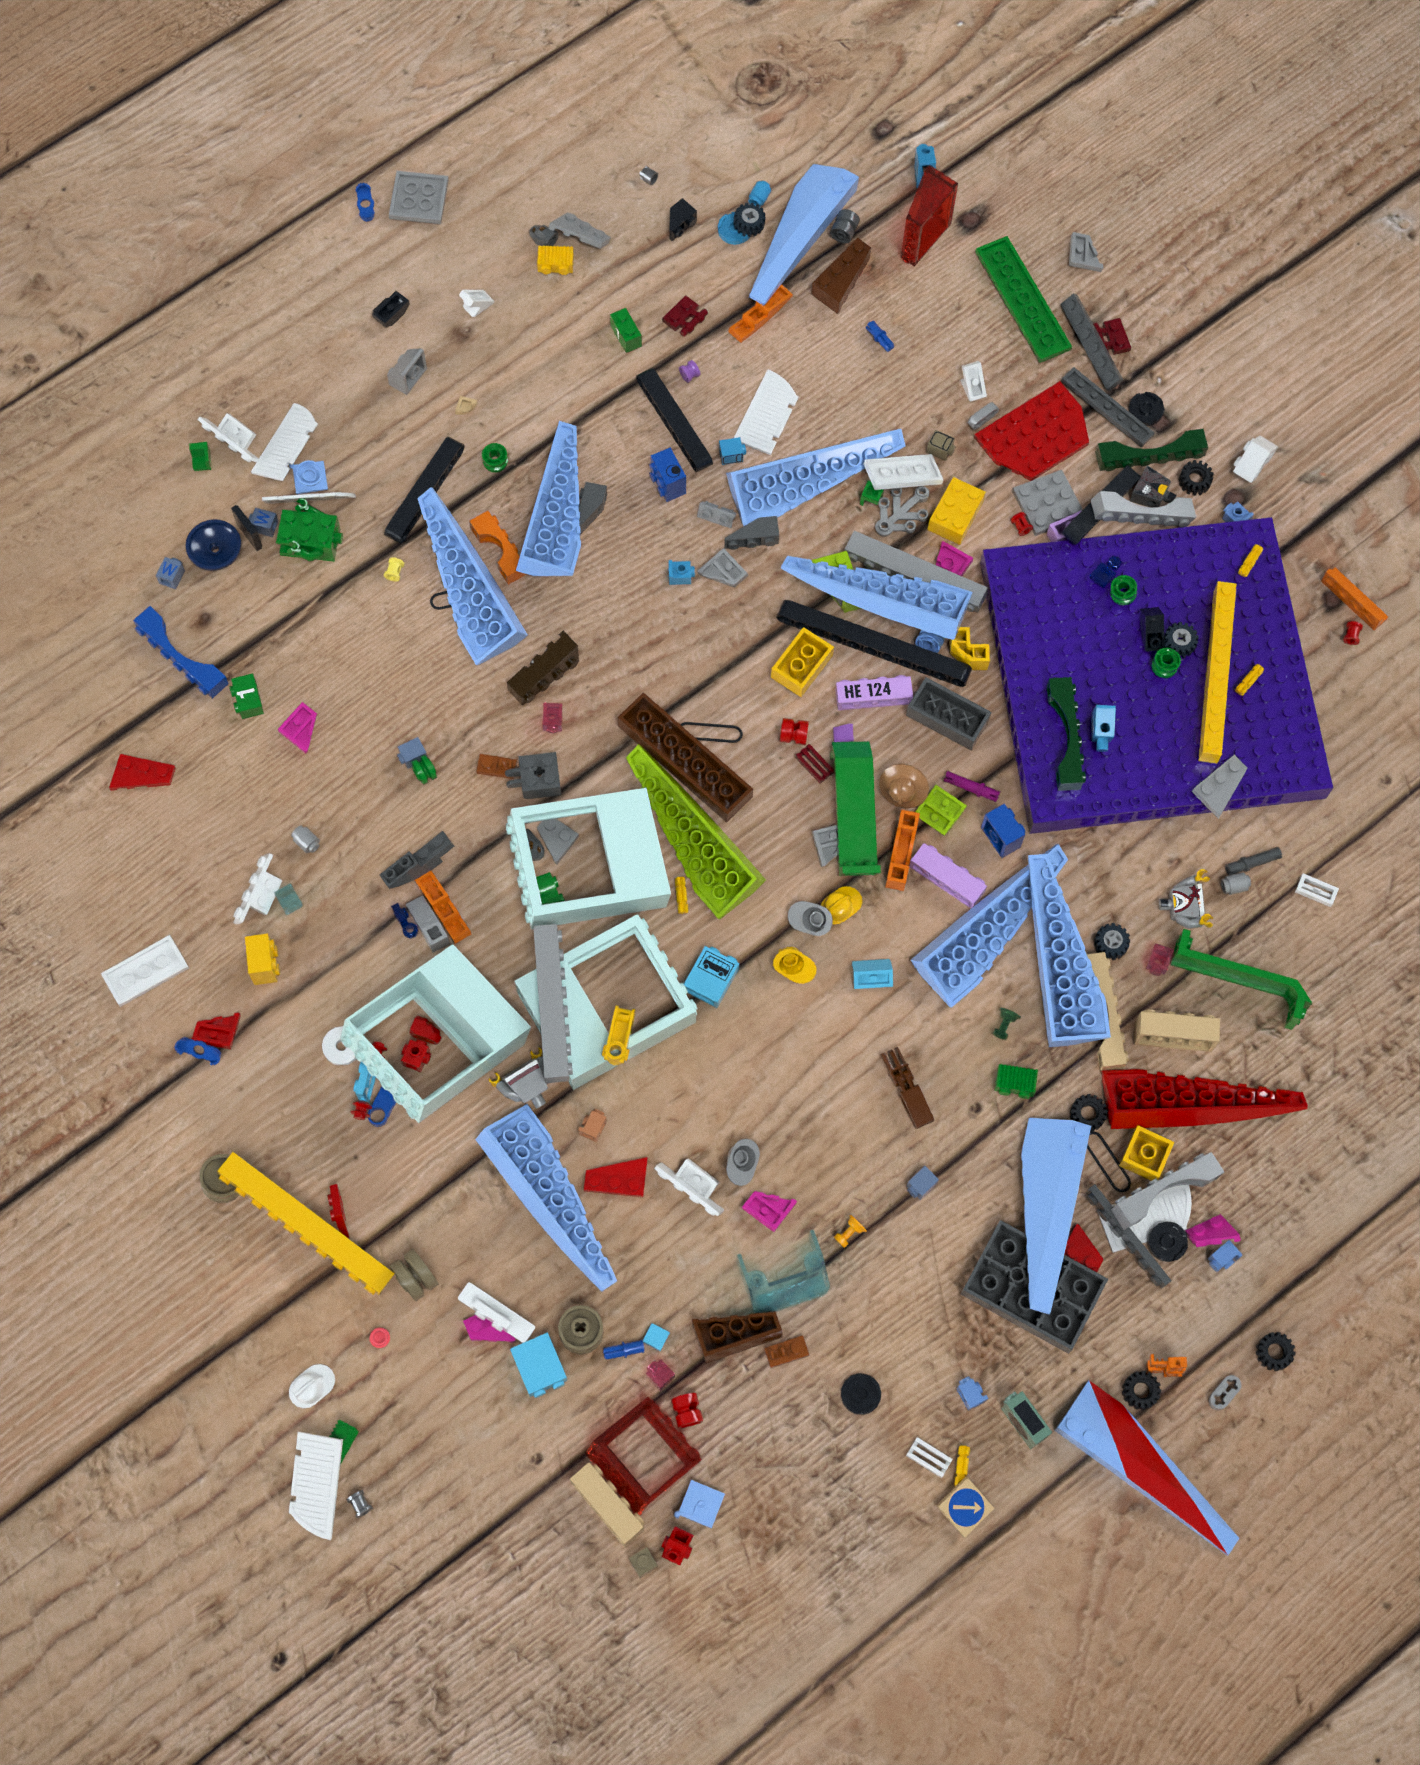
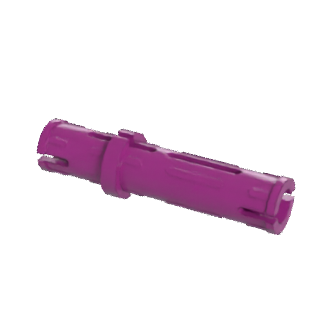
M947 771L946 778L943 781L977 794V797L982 796L994 802H997L998 796L1001 791L985 786V783L974 782L950 771Z

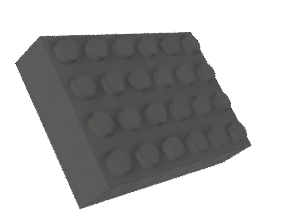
M1000 1220L961 1295L1069 1354L1073 1350L1108 1278L1064 1255L1050 1314L1030 1309L1029 1273L1027 1272L1028 1254H1026L1027 1237L1025 1233Z

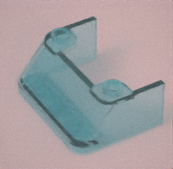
M814 1230L810 1231L808 1237L813 1251L809 1252L804 1258L806 1271L768 1283L765 1274L761 1271L755 1270L747 1273L741 1254L737 1255L736 1262L755 1313L777 1312L822 1297L828 1293L830 1288L829 1278Z

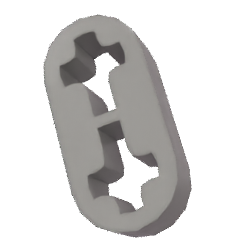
M990 402L972 415L968 420V424L974 430L978 429L998 413L999 408L993 402Z
M1233 1375L1227 1376L1212 1392L1208 1400L1212 1409L1218 1411L1224 1409L1240 1391L1241 1381L1238 1377ZM1227 1381H1234V1387L1236 1389L1232 1388L1228 1392L1225 1391V1389L1229 1385ZM1221 1394H1223L1224 1397L1221 1400L1223 1405H1216L1214 1403L1216 1401L1214 1396L1219 1397Z

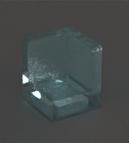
M288 884L274 892L286 916L303 907L292 884Z

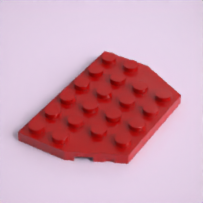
M1061 381L974 434V439L996 465H1003L1011 469V472L1022 475L1023 478L1033 481L1089 445L1082 406Z

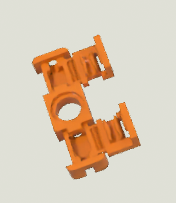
M1151 1354L1146 1363L1147 1373H1164V1377H1182V1374L1188 1368L1187 1357H1169L1168 1361H1164L1163 1358L1161 1361H1158L1157 1358L1154 1361V1354Z

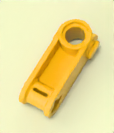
M618 1005L615 1006L607 1045H604L602 1052L604 1060H607L612 1065L624 1064L628 1060L630 1051L628 1044L636 1009L628 1010L619 1008ZM613 1050H619L621 1052V1054L618 1056H613L610 1053Z

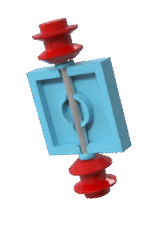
M373 1042L372 1045L381 1055L384 1051H387L383 1043ZM360 1062V1077L354 1084V1092L359 1101L353 1102L356 1108L350 1113L354 1115L353 1118L365 1120V1118L370 1117L367 1114V1110L372 1109L369 1103L376 1076H372L364 1063Z

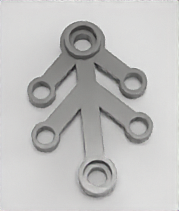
M924 486L918 487L915 490L914 496L900 508L902 488H893L891 490L893 515L888 518L887 509L889 508L890 501L888 498L882 497L878 504L880 520L875 525L876 532L883 537L890 535L893 531L913 533L916 524L911 520L924 522L928 519L929 514L925 509H921L918 512L908 511L918 502H926L929 498V490ZM898 520H909L905 524H894Z

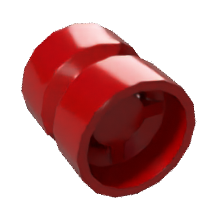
M783 718L780 742L791 743V741H794L795 744L806 745L809 721L798 720L794 722L793 719Z
M688 1393L671 1399L673 1411L677 1412L675 1419L678 1428H686L703 1422L701 1410L697 1409L699 1405L697 1393Z

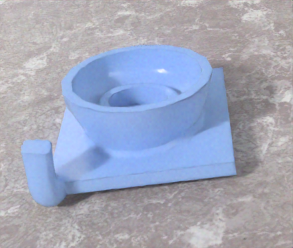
M307 460L297 465L289 464V467L293 469L296 494L328 490L324 461L315 462Z
M691 1480L680 1510L674 1512V1517L679 1519L682 1516L712 1529L725 1494Z

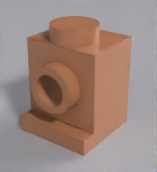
M594 1109L591 1111L590 1116L586 1115L582 1123L584 1128L579 1127L578 1129L579 1135L597 1143L607 1123L605 1114L600 1110Z

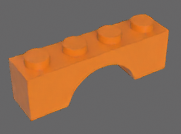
M486 511L469 521L470 529L480 543H493L502 549L503 555L498 561V569L508 585L527 575L516 571L520 558L517 554L518 549L514 543L509 542L507 532L504 529H500L498 526L499 521L495 515L492 516L489 511Z
M901 810L885 888L900 891L905 889L920 813Z

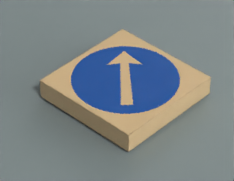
M965 1477L936 1505L963 1537H966L995 1509L968 1477Z

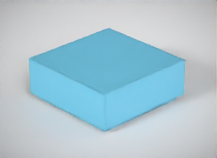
M652 1323L643 1339V1343L661 1352L670 1332Z

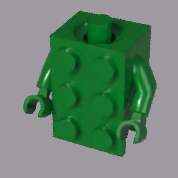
M299 498L296 501L302 505H297L295 507L296 511L282 509L276 544H281L280 556L303 558L307 561L323 560L335 562L337 546L342 544L343 533H340L341 529L337 516L327 515L308 505L304 498Z

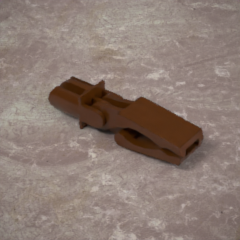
M896 1047L894 1048L895 1053L892 1049L887 1051L888 1057L886 1053L880 1055L889 1071V1076L894 1086L898 1087L901 1091L899 1098L915 1129L934 1122V1117L919 1085H914L912 1081L914 1077L908 1066L909 1064H906L899 1048Z

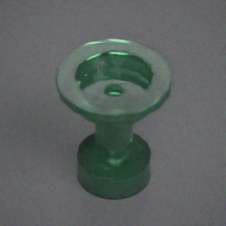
M1000 1007V1016L1003 1018L999 1029H994L992 1035L1006 1041L1008 1038L1006 1031L1010 1022H1016L1021 1016L1011 1010Z

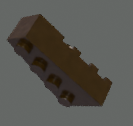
M564 630L558 634L560 638L555 643L551 641L546 646L547 649L542 655L537 654L533 658L529 667L524 666L507 682L508 691L521 705H524L526 702L530 703L540 691L543 692L548 689L554 680L561 679L567 670L577 666L579 662L578 645Z

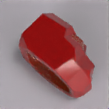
M420 1016L414 1018L410 1028V1036L426 1043L439 1044L442 1038L440 1030L435 1027L434 1023Z

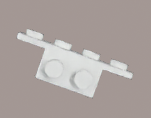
M226 413L218 427L206 418H198V421L202 423L201 426L205 430L213 431L218 440L226 441L229 444L228 447L235 452L239 451L244 460L247 462H257L259 458L247 450L257 434L231 414Z
M269 853L259 858L257 862L258 869L250 877V886L242 895L241 900L243 902L233 915L235 917L234 924L243 923L249 908L263 915L268 914L282 882L281 879L266 872L273 857L272 854Z
M690 1159L685 1160L677 1173L663 1163L655 1166L654 1169L658 1171L657 1174L661 1178L670 1180L674 1183L673 1186L677 1190L684 1191L690 1195L689 1198L693 1202L703 1205L706 1212L713 1216H719L723 1213L724 1209L709 1198L720 1182Z
M470 1282L467 1283L458 1296L459 1301L476 1311L474 1314L482 1320L488 1319L492 1322L491 1326L500 1332L504 1330L522 1343L528 1340L535 1329L533 1324Z

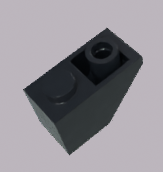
M683 198L670 208L669 239L671 241L681 237L686 229L693 227L697 222V210Z
M1159 607L1140 609V629L1145 652L1164 648L1163 612Z

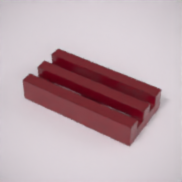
M810 744L795 755L799 763L819 784L834 773V769ZM803 755L813 764L815 768L819 770V772L823 775L822 777L807 763V761L802 757ZM816 760H817L828 772H826V771L816 762Z

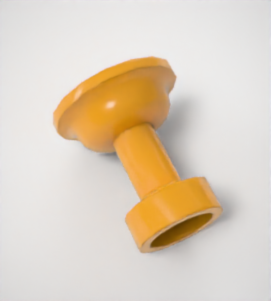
M851 1214L848 1221L849 1227L842 1234L837 1233L834 1236V1239L843 1248L848 1245L847 1240L855 1232L858 1234L867 1232Z

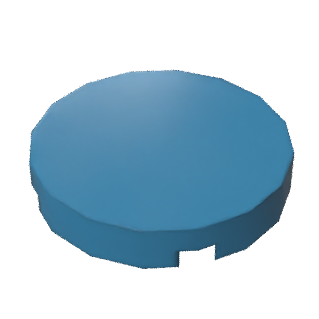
M731 212V214L723 215L719 220L718 234L728 244H742L750 237L747 234L743 236L742 232L739 234L738 229L734 228L735 212Z

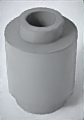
M301 825L292 832L291 837L293 841L304 852L313 853L319 848L320 839L307 827Z
M1244 872L1225 876V879H1221V888L1224 894L1232 895L1245 892L1251 886L1250 877L1246 876Z

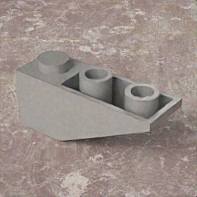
M423 895L406 904L432 953L450 944L447 934Z

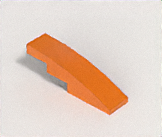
M781 284L765 305L756 301L755 306L745 312L742 319L729 328V333L742 343L769 321L792 298L793 294Z
M429 871L415 879L425 899L453 942L456 944L470 936V929L461 918L460 913L433 872Z

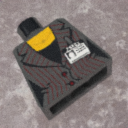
M1146 466L1132 493L1130 501L1153 508L1159 507L1162 501L1171 503L1177 495L1168 491L1171 483L1168 478L1153 468Z

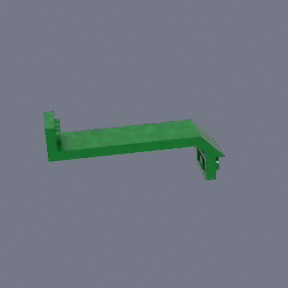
M832 742L830 760H834L839 876H876L881 873V865L877 864L874 768L870 742Z
M1187 929L1182 930L1176 941L1171 966L1283 997L1289 1006L1284 1027L1286 1029L1292 1030L1296 1025L1300 1024L1301 1019H1304L1306 1011L1312 1005V1001L1297 979L1190 950L1193 940L1190 937L1191 931Z

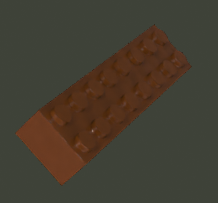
M644 692L617 717L620 729L637 744H640L655 760L725 822H728L753 798V788Z

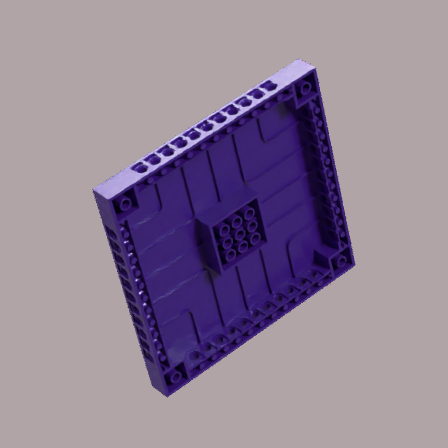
M1272 517L1083 538L1077 545H1074L1070 540L983 550L980 566L984 586L988 587L986 599L1029 834L1212 813L1192 790L1233 755L1247 767V770L1223 811L1321 800L1328 797L1333 789V783ZM1255 544L1262 546L1263 551L1248 576L1243 577L1239 575L1238 571ZM1121 575L1130 576L1137 583V596L1128 605L1115 603L1110 594L1112 581ZM1221 581L1236 583L1237 585L1222 756L1216 764L1198 761L1213 591L1217 582ZM1123 588V589H1120L1121 592H1126V591H1128L1127 589H1124V588ZM1160 608L1164 614V635L1169 626H1172L1174 623L1178 625L1179 622H1182L1183 625L1188 623L1189 627L1191 625L1194 627L1193 631H1197L1199 639L1194 652L1189 657L1186 656V658L1180 656L1181 664L1176 674L1170 678H1161L1152 670L1151 664L1157 651L1145 652L1140 629V609ZM1256 664H1260L1264 668L1263 673L1243 696L1236 693L1235 689L1239 683L1242 682ZM1072 677V684L1076 685V695H1074V701L1078 703L1076 719L1080 721V729L1078 730V736L1082 738L1080 754L1084 756V764L1081 766L1082 772L1085 771L1086 782L1083 783L1081 790L1058 791L1056 771L1066 755L1067 734L1060 716L1048 703L1046 686L1049 678ZM1096 705L1116 706L1114 738L1108 743V751L1106 752L1097 751V742L1091 741V713Z

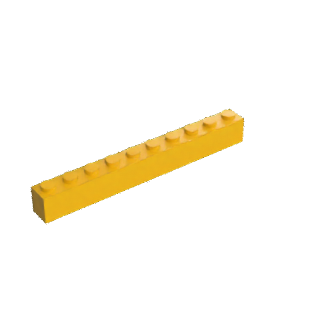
M1218 581L1213 591L1198 761L1217 764L1222 756L1236 583Z
M234 1152L231 1153L217 1171L220 1175L219 1180L226 1185L232 1184L236 1187L235 1192L243 1198L248 1196L252 1199V1205L259 1210L264 1208L268 1211L267 1216L275 1222L280 1220L284 1223L283 1228L289 1233L293 1234L296 1232L301 1236L299 1238L301 1242L307 1246L313 1245L317 1248L315 1252L324 1259L329 1257L333 1260L331 1264L340 1271L345 1269L349 1272L348 1277L354 1282L358 1283V1281H361L365 1284L364 1289L370 1294L374 1295L376 1293L380 1295L393 1278L395 1273Z

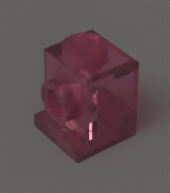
M543 703V731L548 733L562 732V703Z
M1155 943L1146 969L1150 970L1149 973L1155 976L1165 975L1174 949Z

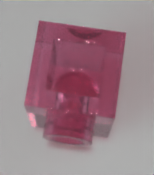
M662 1359L658 1362L653 1361L646 1368L648 1370L646 1377L660 1392L675 1378V1373Z

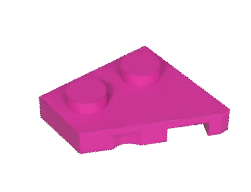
M302 702L278 728V732L306 754L309 749L317 713Z
M754 1191L742 1209L775 1232L797 1201L795 1199H781L776 1195H766Z
M1221 1214L1186 1230L1187 1237L1196 1247L1222 1244V1240L1233 1238L1234 1242L1241 1241L1240 1234Z
M475 1315L463 1320L471 1341L516 1342L515 1338L504 1330L500 1332L492 1327V1322L488 1319L482 1320Z

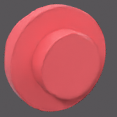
M384 1328L374 1329L369 1337L370 1343L375 1348L386 1347L390 1342L389 1332Z

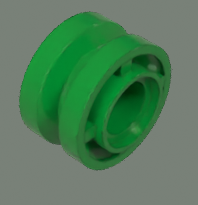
M498 443L488 444L482 451L484 467L494 473L503 471L508 464L506 448Z
M1127 575L1116 577L1111 583L1110 594L1112 600L1119 605L1131 604L1137 596L1136 581ZM1123 588H1124V589H1127L1128 591H1126V592H1121L1120 589H1123Z
M1162 648L1155 654L1151 664L1152 670L1161 678H1170L1176 674L1181 664V658L1174 649Z
M426 755L420 757V762L416 759L411 761L413 772L423 785L428 783V778L432 780L437 778L435 767Z

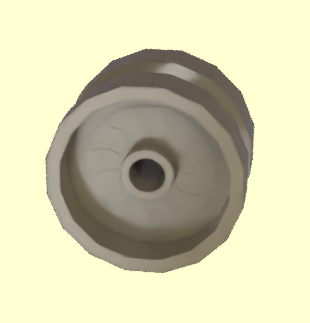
M218 1154L210 1157L200 1170V1183L204 1194L210 1200L217 1203H228L240 1196L235 1192L236 1187L232 1184L226 1185L219 1180L220 1175L217 1171L230 1156L228 1154Z
M411 1249L404 1254V1259L409 1265L408 1268L400 1260L392 1263L390 1268L395 1273V1278L405 1292H408L415 1301H418L424 1296V1291L419 1285L420 1282L430 1291L439 1283L414 1249Z
M583 1305L573 1306L566 1310L560 1318L558 1325L559 1336L567 1350L583 1355L591 1353L598 1348L602 1342L604 1331L602 1319L594 1309ZM579 1328L585 1329V1332L577 1331Z

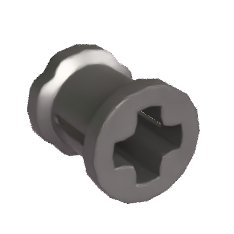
M363 1490L347 1498V1502L351 1503L356 1512V1518L364 1516L373 1509L372 1505H368L364 1498Z

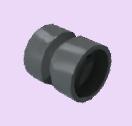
M848 209L840 210L836 222L830 231L833 239L841 243H849L860 222L859 216Z

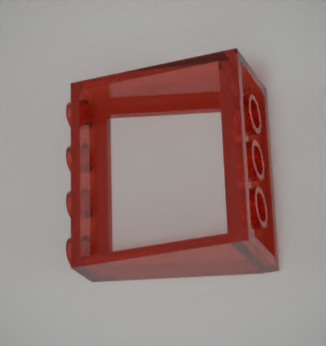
M931 165L925 169L906 217L901 258L904 262L914 267L952 223L958 183Z
M649 1397L645 1398L593 1440L585 1453L590 1461L601 1469L606 1480H610L616 1487L617 1493L627 1500L634 1513L637 1512L639 1516L643 1515L702 1461L699 1452L687 1443L684 1434L675 1429L671 1419L668 1416H664L658 1404ZM642 1415L685 1465L651 1496L608 1447L614 1439Z

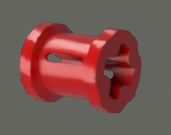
M1024 512L1017 513L1010 519V522L1018 529L1019 536L1027 535L1033 530V526L1026 520Z
M1349 621L1346 624L1347 632L1343 637V641L1348 645H1358L1360 642L1359 634L1363 629V625L1356 621Z

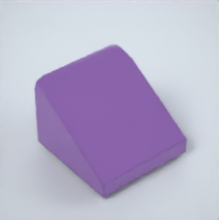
M853 723L833 727L834 742H853Z

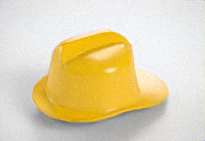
M849 886L841 887L822 901L821 906L827 908L831 913L833 925L840 924L860 910L863 903L862 896L855 888Z
M795 947L780 948L778 954L773 959L774 969L795 983L804 984L810 982L816 975L817 967L815 963Z

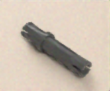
M1275 847L1250 857H1241L1240 860L1225 864L1226 873L1233 875L1242 871H1250L1253 867L1281 859L1282 852L1279 847Z

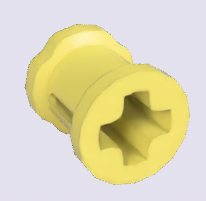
M391 557L389 558L388 569L384 572V577L390 581L397 582L400 580L399 574L401 568L404 567V562L401 559Z

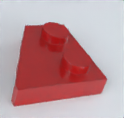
M237 1012L234 1013V1016L222 1018L220 1016L212 1020L198 1021L192 1040L203 1041L210 1046L231 1050L241 1014Z
M338 1184L330 1185L331 1194H328L327 1197L329 1206H333V1209L330 1210L332 1222L336 1221L339 1232L349 1239Z
M1076 1224L1067 1240L1064 1255L1098 1272L1104 1259L1080 1225Z

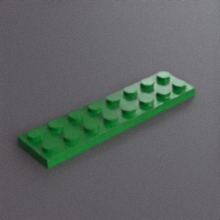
M1008 236L976 248L977 256L1038 361L1041 363L1071 351V343Z

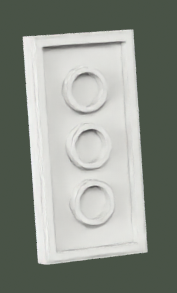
M932 454L866 459L864 461L865 469L874 490L939 485L943 483L942 475Z
M169 935L102 972L101 975L121 1007L184 972L189 967Z

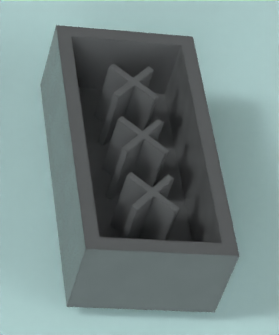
M925 677L908 705L906 716L972 751L987 726L992 712Z

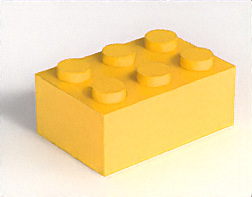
M953 477L929 520L928 531L961 545L984 502L986 492Z
M803 627L771 668V678L802 697L833 657L834 646Z

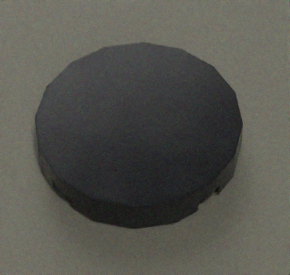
M1151 392L1138 393L1131 399L1128 411L1146 426L1157 424L1162 419L1165 408L1159 396Z
M1174 1222L1158 1223L1148 1234L1147 1243L1149 1251L1160 1261H1176L1184 1256L1188 1249L1187 1233L1180 1225Z
M858 1373L851 1375L845 1380L841 1388L840 1397L843 1405L849 1412L855 1415H866L878 1407L882 1392L879 1383L873 1377Z

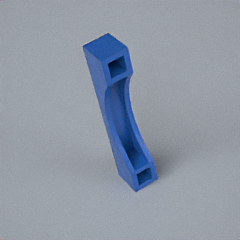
M151 606L133 620L136 625V632L142 637L145 635L148 638V643L153 648L158 647L161 650L160 654L166 660L170 659L174 662L173 666L179 672L183 671L190 683L193 684L195 682L203 695L206 696L208 694L213 699L229 684L226 676L213 664L192 661L176 651L168 640L163 618Z

